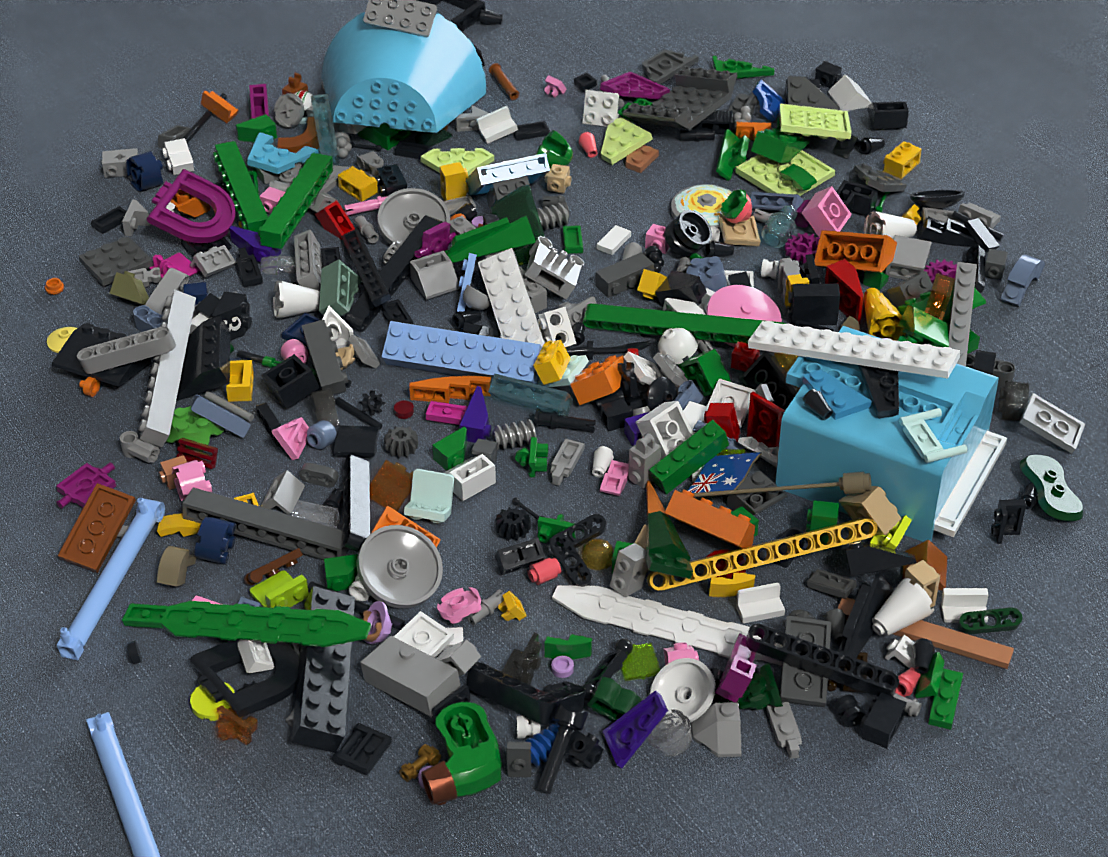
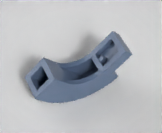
M1026 254L1022 255L1008 276V283L1001 296V300L1019 307L1030 282L1033 279L1039 280L1045 262Z

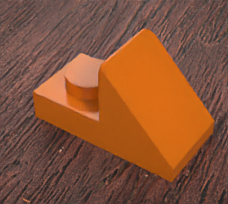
M737 122L735 135L739 139L745 135L750 140H753L754 143L757 131L771 130V123Z

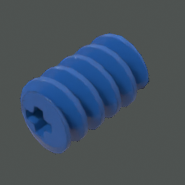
M556 722L555 725L552 724L547 729L540 731V734L536 733L532 738L525 740V742H531V763L535 767L540 766L539 759L543 763L548 760L547 755L549 756L560 728V725Z

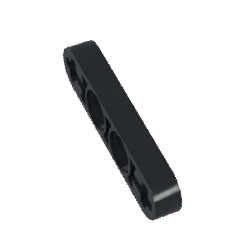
M974 244L967 251L966 263L977 264L974 287L981 294L985 287V250L979 244Z

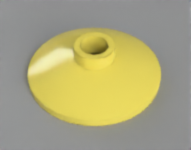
M63 327L53 331L47 338L48 348L53 352L59 353L72 332L77 328Z

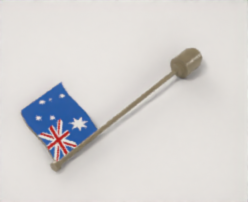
M762 452L715 456L704 465L696 481L687 491L695 494L694 497L840 486V490H844L845 494L866 493L867 490H871L872 483L870 473L863 471L843 473V477L839 478V482L737 490L739 485L746 479L754 462L762 455Z

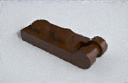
M300 548L244 576V583L248 586L255 585L262 580L263 575L267 574L270 577L280 572L279 567L285 565L288 568L298 563L297 558L303 556Z

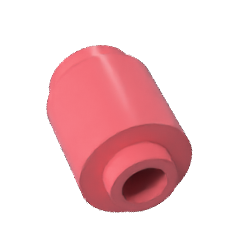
M556 558L541 560L530 565L528 571L529 579L537 585L557 578L558 574H561V566Z

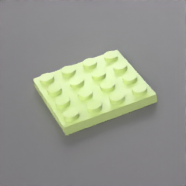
M780 104L779 106L780 130L785 134L800 133L806 137L818 135V137L824 139L835 137L841 141L851 138L848 111Z
M803 150L788 163H779L758 154L737 166L735 172L767 193L797 194L799 196L835 176L834 169ZM795 164L809 172L817 180V183L812 185L809 190L802 191L793 188L791 181L781 178L780 171Z

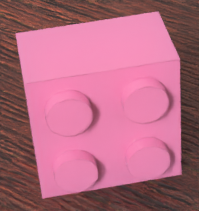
M832 186L815 193L802 211L804 218L809 222L818 237H820L821 230L841 231L852 215Z

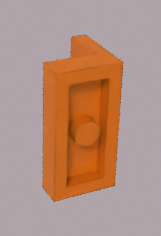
M205 90L202 93L201 105L225 123H228L238 114V109L215 92L211 91L209 93Z

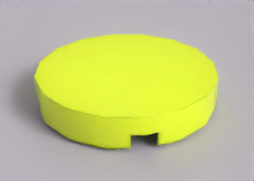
M225 683L227 687L233 693H235L234 689L228 683ZM202 685L195 688L191 694L190 704L192 711L200 719L204 720L206 718L209 721H216L225 718L233 711L224 700L215 702Z

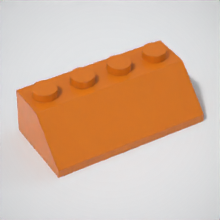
M821 230L814 260L817 267H827L830 264L846 259L856 270L882 272L893 261L897 242L888 235Z
M683 489L682 493L677 490L674 491L665 514L739 548L753 545L755 525L750 523L751 518L742 514L736 517L731 514L732 510L721 505L719 509L713 507L712 501L703 497L701 500L693 498L695 494Z

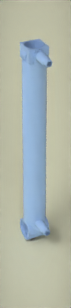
M144 498L137 499L138 504L133 521L68 630L65 627L60 629L61 638L57 643V648L61 657L79 660L84 651V645L155 523H159L163 519L165 513L163 502Z
M109 712L97 714L95 717L86 719L133 856L161 857Z

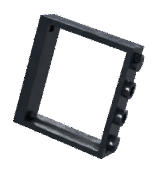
M417 0L434 5L444 1L465 10L450 20L461 32L479 21L481 10H485V2L481 0Z

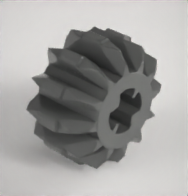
M402 425V427L398 428L395 426L394 430L388 429V433L385 435V449L388 453H391L392 457L396 455L399 458L401 456L408 457L409 454H415V450L418 449V435L411 427L405 428Z

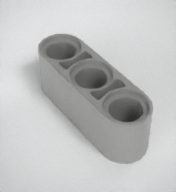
M170 268L147 300L145 306L162 315L164 309L167 308L164 306L167 296H171L174 290L183 292V284H188L189 275Z

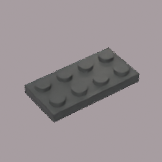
M794 616L786 617L785 633L830 649L831 621ZM796 651L798 655H804V653ZM817 659L820 663H826L822 659ZM782 662L781 701L825 707L828 679Z

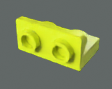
M905 515L886 535L875 534L869 543L896 549L912 519Z

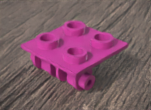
M180 252L165 260L161 255H154L152 258L153 266L149 268L151 270L152 268L159 267L161 278L164 277L170 268H174L189 276L200 271L197 266L191 268V261Z

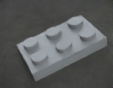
M1034 393L1030 396L1019 422L1071 454L1076 450L1085 423Z

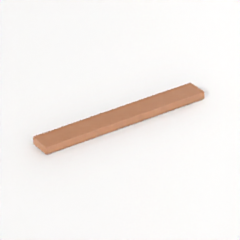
M850 598L841 599L837 609H841L846 614V620H848L856 600ZM922 620L893 633L901 637L906 635L914 641L921 638L929 639L936 648L1008 669L1014 652V648Z

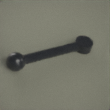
M350 142L352 148L375 149L378 152L382 150L381 145L370 146Z
M515 497L512 499L513 505H518L525 509L526 512L537 519L538 523L539 515L522 504L519 498Z

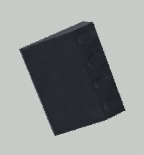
M221 316L203 321L189 335L176 401L229 383L231 332Z
M85 323L72 332L52 361V366L120 386L150 365L151 357L92 374L86 373L77 358L80 350L126 337L127 335Z

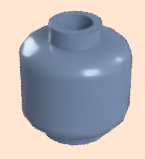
M321 420L308 428L307 441L316 449H324L335 442L336 429L329 421Z

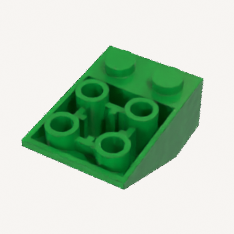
M765 129L764 131H757L751 151L779 163H788L810 141L804 139L805 136L800 134L789 135L783 133L780 129Z
M908 305L898 326L903 328L902 332L935 347H949L947 323Z

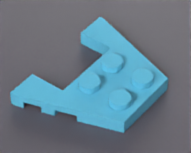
M259 133L248 156L247 165L280 174L295 167V163H305L312 153L319 154V150L304 146L297 153L289 152L287 149H279L271 145L274 142L273 136Z

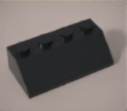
M764 351L739 378L745 387L754 390L760 384H767L774 400L772 403L783 410L787 409L800 390L799 387L786 383L788 370L777 357L767 351Z

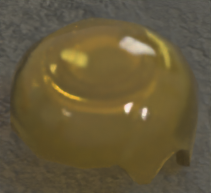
M600 538L592 539L584 544L582 548V560L590 569H607L612 565L613 546L607 540Z

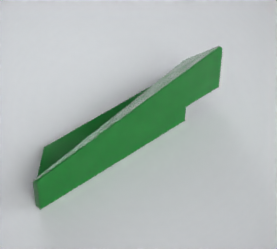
M527 216L512 223H509L506 217L455 236L452 240L451 248L445 250V253L452 263L468 259L469 253L476 254V257L533 244L536 240Z

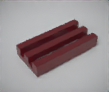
M186 438L179 439L178 443H180V446L177 449L179 454L176 457L184 455L187 462L194 460L198 462L203 461L205 467L215 468L218 448ZM187 445L200 450H204L212 453V455H208L200 451L185 448V446Z

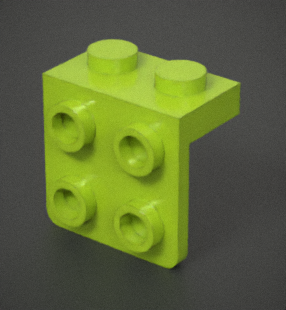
M284 570L250 588L251 596L261 603L262 607L270 608L275 606L292 607L306 599L309 595L307 579L302 574L293 579Z

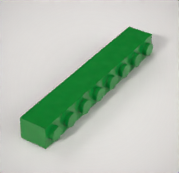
M235 141L215 145L213 158L215 163L217 162L222 181L225 182L227 192L229 191V196L234 203L238 219L242 223V228L259 232V228L264 225L268 216Z
M312 153L309 159H306L303 168H300L296 178H293L290 187H287L283 197H280L277 206L273 208L270 216L266 218L264 225L259 228L258 236L260 237L261 245L278 249L283 248L332 174L333 156Z

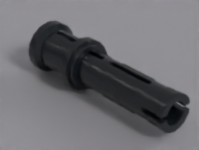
M538 408L536 409L534 426L545 425L550 426L551 429L558 426L594 433L595 427L587 425H596V420L559 415L557 411H553V413L543 412Z

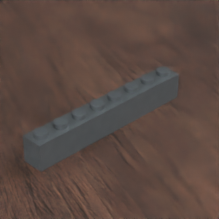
M194 487L183 502V519L201 524L205 517H212L236 523L234 534L293 551L300 548L303 554L323 560L325 558L346 556L349 548L343 547V530Z

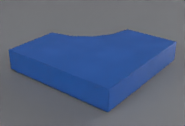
M760 80L752 92L760 103L759 112L769 121L773 122L779 114L780 104H785L786 101L765 82Z

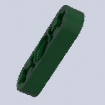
M1016 608L972 611L963 613L958 620L957 626L962 633L969 635L1017 629L1023 617ZM1009 615L1012 618H1016L1014 623H1012L1011 619H1007ZM987 616L993 617L996 624L989 626L985 623L984 618ZM966 619L969 623H973L971 627L968 624H964Z

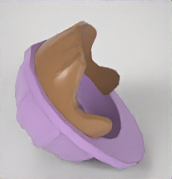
M376 601L370 606L368 611L363 612L364 617L362 620L372 625L367 638L363 639L369 644L384 641L391 633L392 627L385 603Z

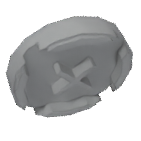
M287 93L278 98L274 106V112H276L275 119L278 124L291 128L301 122L304 115V105L299 96Z

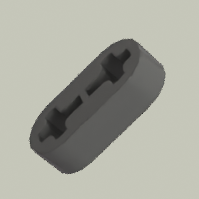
M305 463L299 472V476L303 481L330 488L336 484L339 478V474L335 469L314 463Z

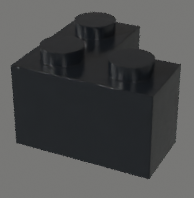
M844 180L836 191L850 213L856 212L868 216L871 215V212L876 207L878 190L875 188Z

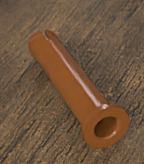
M492 64L489 67V73L496 78L509 98L516 100L519 97V92L501 70L500 64Z

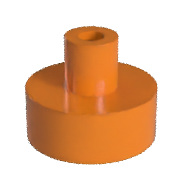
M87 377L85 381H80L79 387L83 388L84 395L94 397L100 389V381L93 377Z

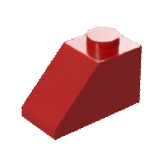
M337 200L315 214L323 228L341 240L342 235L355 229Z
M710 403L708 411L704 413L705 423L708 424L711 420H714L726 432L727 437L734 438L738 442L740 429L734 403Z

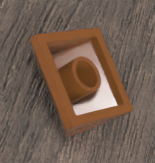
M929 539L904 551L914 554L916 563L924 560L929 566L933 567L940 575L938 590L946 588L947 556ZM910 565L903 566L902 580L905 578L906 568Z

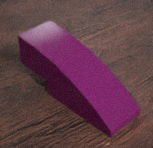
M266 84L249 85L252 119L265 114L269 116Z

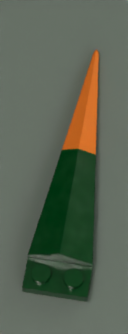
M648 480L646 484V563L648 569L654 572L691 579L693 569L689 562L691 557L669 516L665 514L666 510L651 482Z

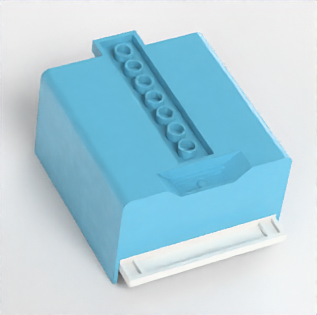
M843 326L839 331L840 333L848 332L853 335H869L874 338H879L846 326ZM799 356L786 376V383L799 387L800 390L782 417L775 484L779 487L839 482V478L843 477V473L864 471L865 473H870L872 486H879L885 491L887 499L896 506L900 517L902 518L906 515L912 519L904 535L922 542L928 539L932 542L934 530L954 537L1007 442V437L989 432L999 377L960 364L955 365L948 379L898 371L899 415L878 418L872 404L871 408L836 420L832 416L823 420L804 405L803 397L810 390L802 382L803 375L822 369L870 399L858 365ZM940 408L942 416L924 421L944 450L965 444L968 451L964 454L926 463L904 433V426L900 425L899 418ZM840 486L783 490L810 501L839 503L838 511L848 514L839 500L849 494H845L844 490H840Z

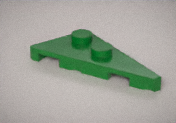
M712 56L713 67L716 71L737 73V78L740 79L744 77L774 76V68L762 66L761 69L752 67L753 63L735 61L733 59L721 61L718 60V56Z

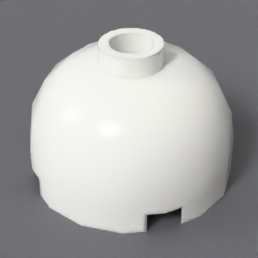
M684 328L667 329L658 343L659 353L672 357L676 365L682 363V359L686 356L688 358L693 356L698 347L694 336Z

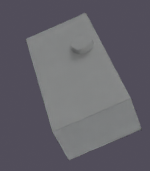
M393 636L387 638L360 662L365 682L429 716H433L432 709L461 687L456 668Z

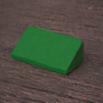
M939 652L933 654L928 672L921 674L915 693L916 698L936 696L938 694L945 663Z

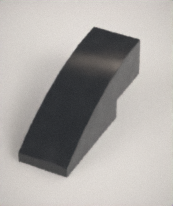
M928 216L922 226L920 238L952 246H973L978 244L963 224L949 218L943 223Z

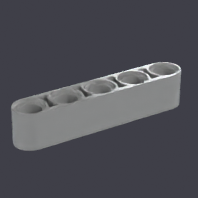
M162 326L84 348L78 352L77 358L84 371L92 374L168 353L176 347V342L169 328Z

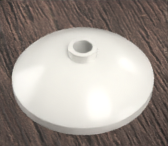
M681 658L670 662L659 671L652 683L650 694L655 690L661 694L668 709V712L662 718L663 720L672 724H686L698 719L710 707L715 695V680L712 672L702 662L692 658Z

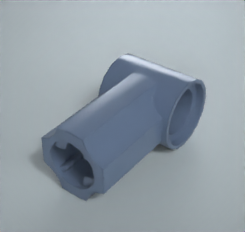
M688 380L679 386V394L674 401H679L684 411L689 401L698 404L703 399V395L694 382Z

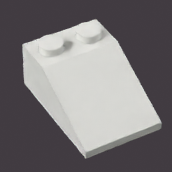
M679 401L664 402L636 421L642 437L646 433H650L654 437L655 443L661 446V460L694 435Z

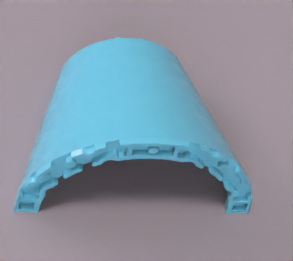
M362 12L343 26L335 35L328 47L322 66L321 78L332 120L336 123L380 127L382 123H387L393 129L437 133L486 94L485 72L474 45L453 22L444 19V16L438 13L435 15L430 36L423 37L365 24L363 21L365 12Z

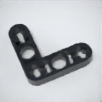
M591 515L554 535L550 540V549L574 586L584 587L591 584V572L576 551V548L605 532L606 520L602 515ZM593 522L600 523V528L593 526ZM578 530L584 533V537L575 539L572 534ZM559 541L560 544L563 543V547L565 550L564 554L560 546L556 547V542ZM573 557L577 560V563L573 566H568L565 560ZM578 569L582 577L586 576L585 582L578 580V573L576 572Z

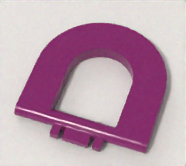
M183 169L172 184L165 181L152 199V203L156 204V206L146 218L148 223L182 240L193 243H209L217 241L228 234L230 231L229 227L233 226L235 206L231 197L222 188ZM181 189L208 203L213 208L215 216L207 222H193L166 209V207L178 190Z

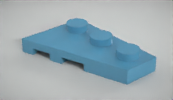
M822 369L803 375L802 382L809 390L816 389L821 391L833 411L831 416L835 420L872 407L870 399Z

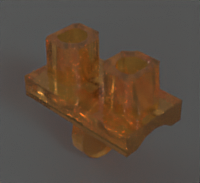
M222 705L218 707L219 718L216 728L219 729L218 737L223 741L231 737L232 739H238L245 745L251 743L252 733L258 729L257 719L249 716L243 720L231 708L227 709Z

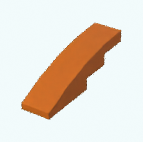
M450 376L412 382L409 385L410 400L449 403L450 398L470 400L477 386L481 387L483 396L491 397V377Z

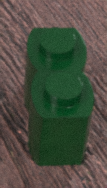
M602 676L595 685L587 705L595 712L605 715L615 722L640 703L642 699L634 691L622 688L614 679Z

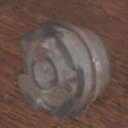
M672 709L670 714H666L648 736L649 744L669 757L685 752L692 743L690 720L681 711Z

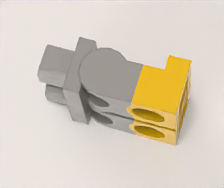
M791 258L780 259L777 290L781 293L787 308V306H791V303L788 302V293L792 292L793 284H809L808 278H802L800 275L798 260L792 261Z

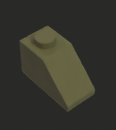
M124 271V274L116 272L110 294L145 305L149 296L142 281L134 278L135 274Z

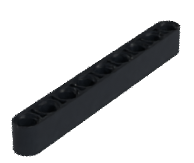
M425 215L379 272L391 297L410 274V261L418 259L415 257V251L422 247L423 232L443 223V221ZM365 290L347 313L345 322L353 328L365 331L381 311V305L374 307L367 290Z

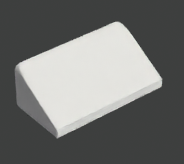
M240 639L238 648L247 673L274 668L266 643H262L260 640Z

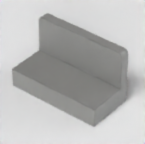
M286 470L274 478L261 507L272 509L278 506L286 514L290 515L305 485Z

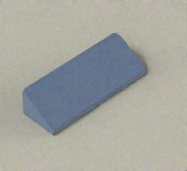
M752 192L750 197L752 209L795 212L803 203V199L797 194Z
M195 394L191 406L193 412L240 437H245L251 426L248 421Z

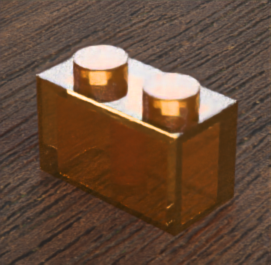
M936 273L925 313L943 320L955 278Z

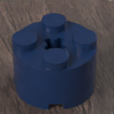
M151 151L129 157L126 160L127 176L131 175L133 181H130L136 191L146 190L163 184L161 175L162 163L159 159L156 160Z
M205 517L198 532L200 539L199 543L196 542L195 557L226 565L229 558V552L227 551L229 548L233 549L236 537L232 536L236 523Z

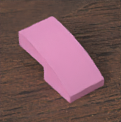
M611 460L608 472H605L600 492L620 496L628 480L629 464Z

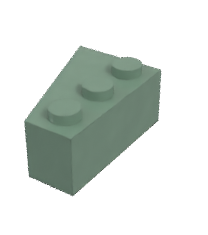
M340 260L323 267L321 270L319 311L322 315L325 314L328 306L339 316L348 313L354 301L353 296L359 290L358 285L362 283L361 277Z

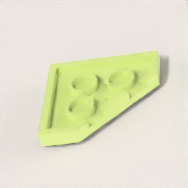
M622 117L614 120V122L607 126L601 151L602 159L612 165L651 141L653 139L651 133Z
M465 148L450 149V151L440 152V149H432L420 156L422 163L439 173L440 166L460 162L463 168H466L468 176L477 167L486 166L494 161V155L483 148H475V151H465Z

